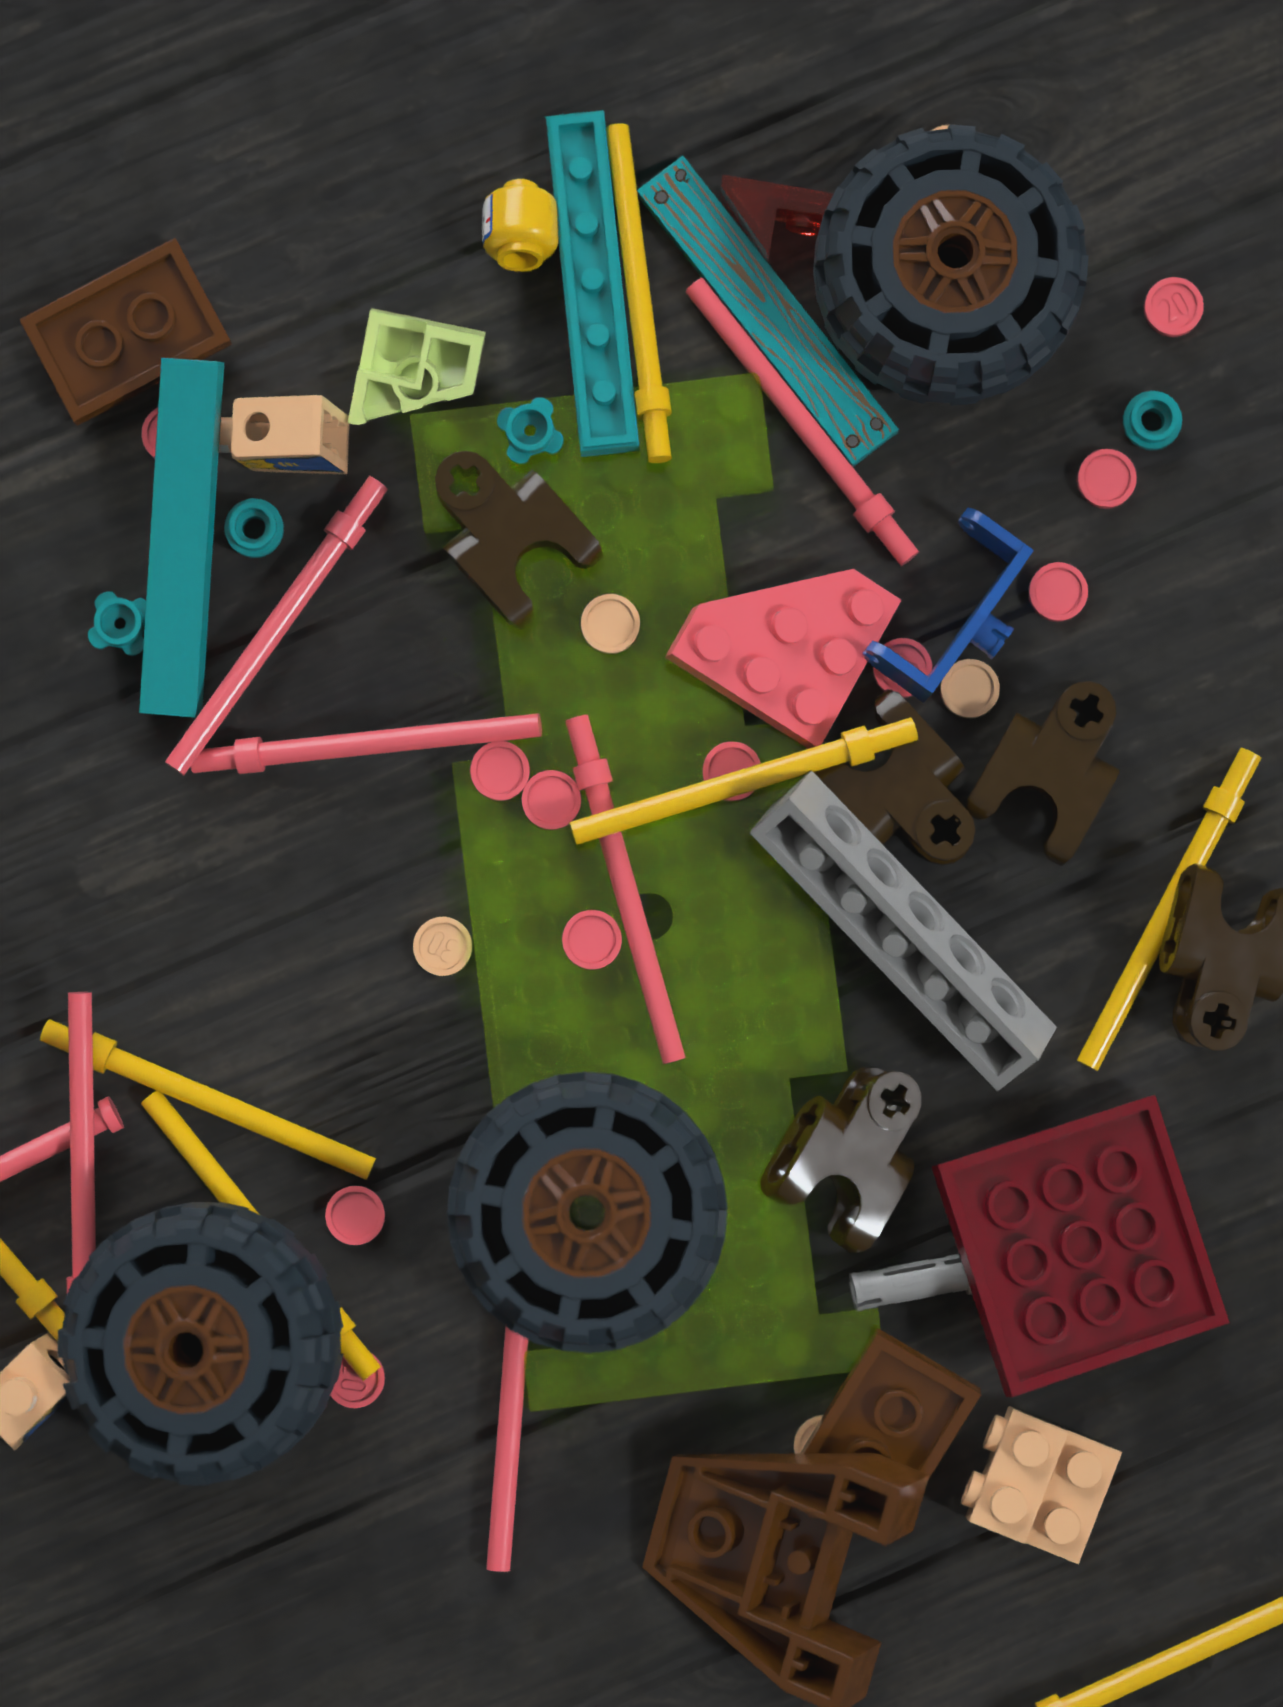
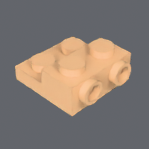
M1009 1406L1005 1417L994 1416L987 1431L983 1448L991 1451L983 1473L973 1471L967 1482L961 1499V1504L969 1507L965 1517L971 1523L1079 1564L1122 1452Z

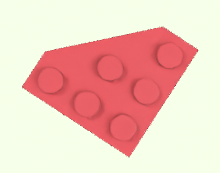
M849 569L701 603L692 608L665 658L809 749L822 745L868 662L864 658L863 652L872 641L879 642L901 599L855 569Z

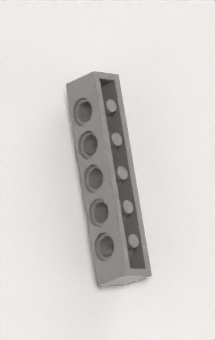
M812 770L770 806L751 830L750 834L997 1092L1039 1060L1057 1028L1054 1023Z

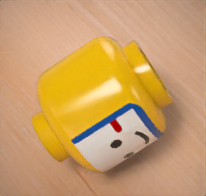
M526 179L508 181L503 187L494 190L486 197L482 209V244L486 253L495 259L501 267L510 271H531L540 267L543 261L555 253L558 245V213L555 198L546 190L539 188L536 183Z

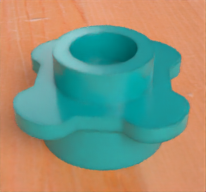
M538 397L533 399L531 404H523L515 409L507 407L498 414L497 425L499 429L506 433L509 442L507 455L512 462L525 464L533 455L542 452L555 454L562 448L563 435L555 430L551 418L553 405L549 400ZM527 426L535 427L536 433L533 436L525 434L524 430Z
M113 592L100 594L95 600L97 611L94 616V626L88 631L90 643L97 649L111 646L123 649L130 656L140 654L143 651L144 645L143 631L145 627L146 600L137 598L134 601H129L124 598H117ZM119 618L124 619L126 622L123 629L115 627V621Z

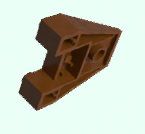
M877 1453L677 1454L671 1459L642 1568L783 1691L819 1707H851L867 1695L881 1646V1641L829 1620L852 1534L854 1532L887 1546L912 1532L929 1475Z

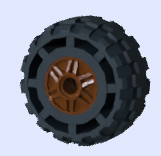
M949 124L948 129L924 131L923 128L898 135L895 141L877 151L873 149L854 165L849 175L837 187L824 212L815 245L813 275L816 299L825 322V328L837 349H841L855 365V370L874 385L878 383L900 394V398L925 404V402L950 403V406L974 404L979 400L997 394L1002 395L1024 383L1049 361L1065 340L1079 312L1087 282L1089 255L1086 253L1085 227L1077 204H1072L1063 188L1064 181L1047 162L1041 164L1024 150L1025 145L1003 134L998 138L975 131L976 126ZM943 257L956 259L962 267L950 268L944 265L940 259Z
M578 1072L560 1074L531 1083L508 1096L484 1117L469 1136L457 1160L449 1188L447 1217L450 1242L458 1268L471 1292L492 1316L511 1331L534 1343L561 1351L595 1353L618 1350L643 1342L668 1328L689 1310L706 1288L718 1265L726 1236L728 1209L725 1183L716 1155L703 1132L682 1108L661 1092L639 1081L615 1074ZM592 1195L602 1202L605 1208V1218L599 1226L592 1229H584L573 1222L570 1215V1207L577 1197Z
M192 1202L162 1208L133 1220L109 1236L89 1256L90 1259L80 1274L73 1279L63 1303L67 1306L63 1326L58 1330V1358L63 1359L64 1370L69 1376L70 1382L63 1384L72 1410L75 1408L79 1410L90 1428L88 1434L105 1452L112 1451L130 1464L129 1469L152 1479L159 1477L177 1481L179 1485H208L235 1480L263 1469L290 1451L312 1429L327 1407L331 1392L338 1381L343 1354H341V1329L343 1328L339 1301H335L326 1279L328 1274L315 1254H310L294 1237L295 1233L275 1219H268L250 1211L246 1207L228 1203ZM193 1333L203 1343V1355L195 1349L192 1343Z

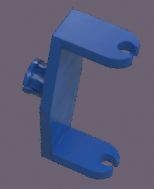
M967 508L958 520L959 525L967 534L1008 564L928 676L890 648L875 641H872L863 652L864 658L874 668L923 703L933 694L969 642L987 654V657L993 659L1001 649L1005 639L1011 635L1014 628L1000 621L991 614V611L1034 551L988 516L972 508Z

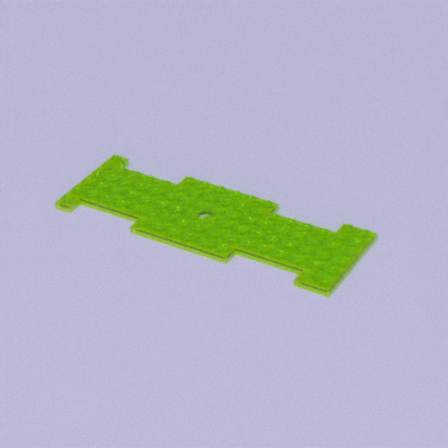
M756 373L662 384L663 387L669 389L672 414L667 417L672 459L663 463H650L648 461L643 420L638 418L637 428L640 451L581 457L575 395L545 398L553 405L551 418L555 430L563 435V446L555 454L542 452L533 455L525 464H516L508 458L507 449L509 442L506 433L499 429L497 425V417L504 408L510 407L515 409L523 404H531L532 400L410 415L425 534L462 529L438 500L435 476L438 466L447 456L454 452L470 451L478 453L485 458L510 487L530 470H534L599 541L604 557L593 567L586 569L575 567L565 555L556 549L541 547L525 553L518 562L515 573L522 590L532 600V621L522 630L510 626L493 608L505 715L508 717L539 713L541 718L542 737L509 740L510 743L519 747L526 755L530 766L529 780L542 771L556 770L567 774L576 782L572 768L578 765L565 721L586 714L589 716L600 759L607 758L613 779V782L609 783L608 787L614 808L704 781L702 772L706 756L714 747L725 742H740L749 746L758 755L761 763L807 749L769 724L745 726L743 709L740 705L665 658L693 607L701 603L728 597L716 498L770 492L774 488L760 377ZM633 387L634 393L639 390V387ZM527 426L524 432L527 436H533L536 433V429L534 426ZM458 472L453 476L455 489L452 493L457 496L460 492L466 491L471 497L477 494L475 481L478 476L472 474L470 477L465 478ZM604 594H617L625 597L635 606L640 618V630L637 639L628 649L616 654H605L593 649L586 642L581 630V617L585 607L593 599ZM472 760L452 762L493 1108L508 1096L529 1084L560 1074L596 1072L615 1074L636 1080L661 1092L689 1115L703 1132L715 1153L725 1183L728 1211L723 1248L718 1265L706 1288L689 1310L665 1330L643 1342L618 1350L595 1353L561 1351L554 1348L527 1350L524 1353V1365L530 1412L850 1372L877 1328L881 1330L878 1308H870L858 1312L856 1310L818 1313L805 1201L795 1205L777 1204L763 1194L760 1189V1179L794 1120L789 1078L848 1071L828 914L750 834L751 830L770 806L805 775L757 789L749 797L740 801L730 802L721 800L621 831L639 895L651 893L663 897L669 903L673 913L670 929L662 937L652 941L686 1058L663 1064L599 838L576 845L570 824L558 830H545L537 827L524 813L522 806L523 791L518 796L506 801L488 799L475 788L470 774ZM585 790L580 791L581 807L573 821L592 815ZM598 910L610 915L616 921L621 931L622 944L619 954L612 963L601 969L588 970L578 967L567 957L563 948L562 936L566 924L573 916L582 911ZM581 1195L572 1202L570 1215L573 1222L579 1227L592 1229L603 1222L605 1208L597 1197Z

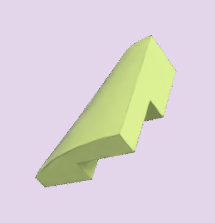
M371 308L348 423L360 425L371 419L401 411L403 413L442 400L450 401L472 395L474 393L486 332Z

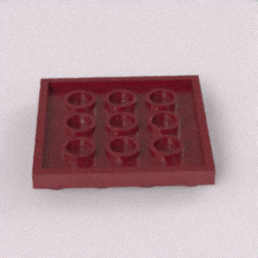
M1155 1095L1125 1103L931 1167L1005 1397H1015L1230 1323Z

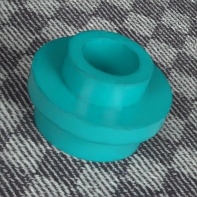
M1146 391L1138 394L1129 402L1123 414V428L1126 436L1133 444L1146 450H1159L1170 445L1178 436L1182 426V414L1178 404L1169 395L1159 391ZM1147 412L1158 414L1162 420L1161 429L1157 431L1145 429L1141 422L1142 415Z
M252 498L237 503L229 511L225 520L224 529L227 541L237 553L246 557L259 558L270 554L279 546L283 538L284 524L280 513L272 504L262 499ZM259 519L265 523V532L258 539H250L244 534L245 525L250 520Z

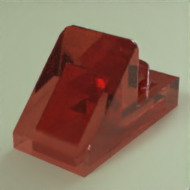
M723 175L720 201L768 263L775 221L786 223V229L797 234L818 235L824 212L834 193Z

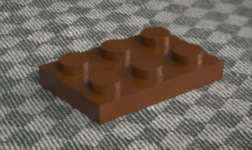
M176 238L19 319L76 426L160 383L161 358L204 360L232 345Z
M877 1328L800 1454L877 1453L926 1473L930 1478L980 1398L981 1388Z

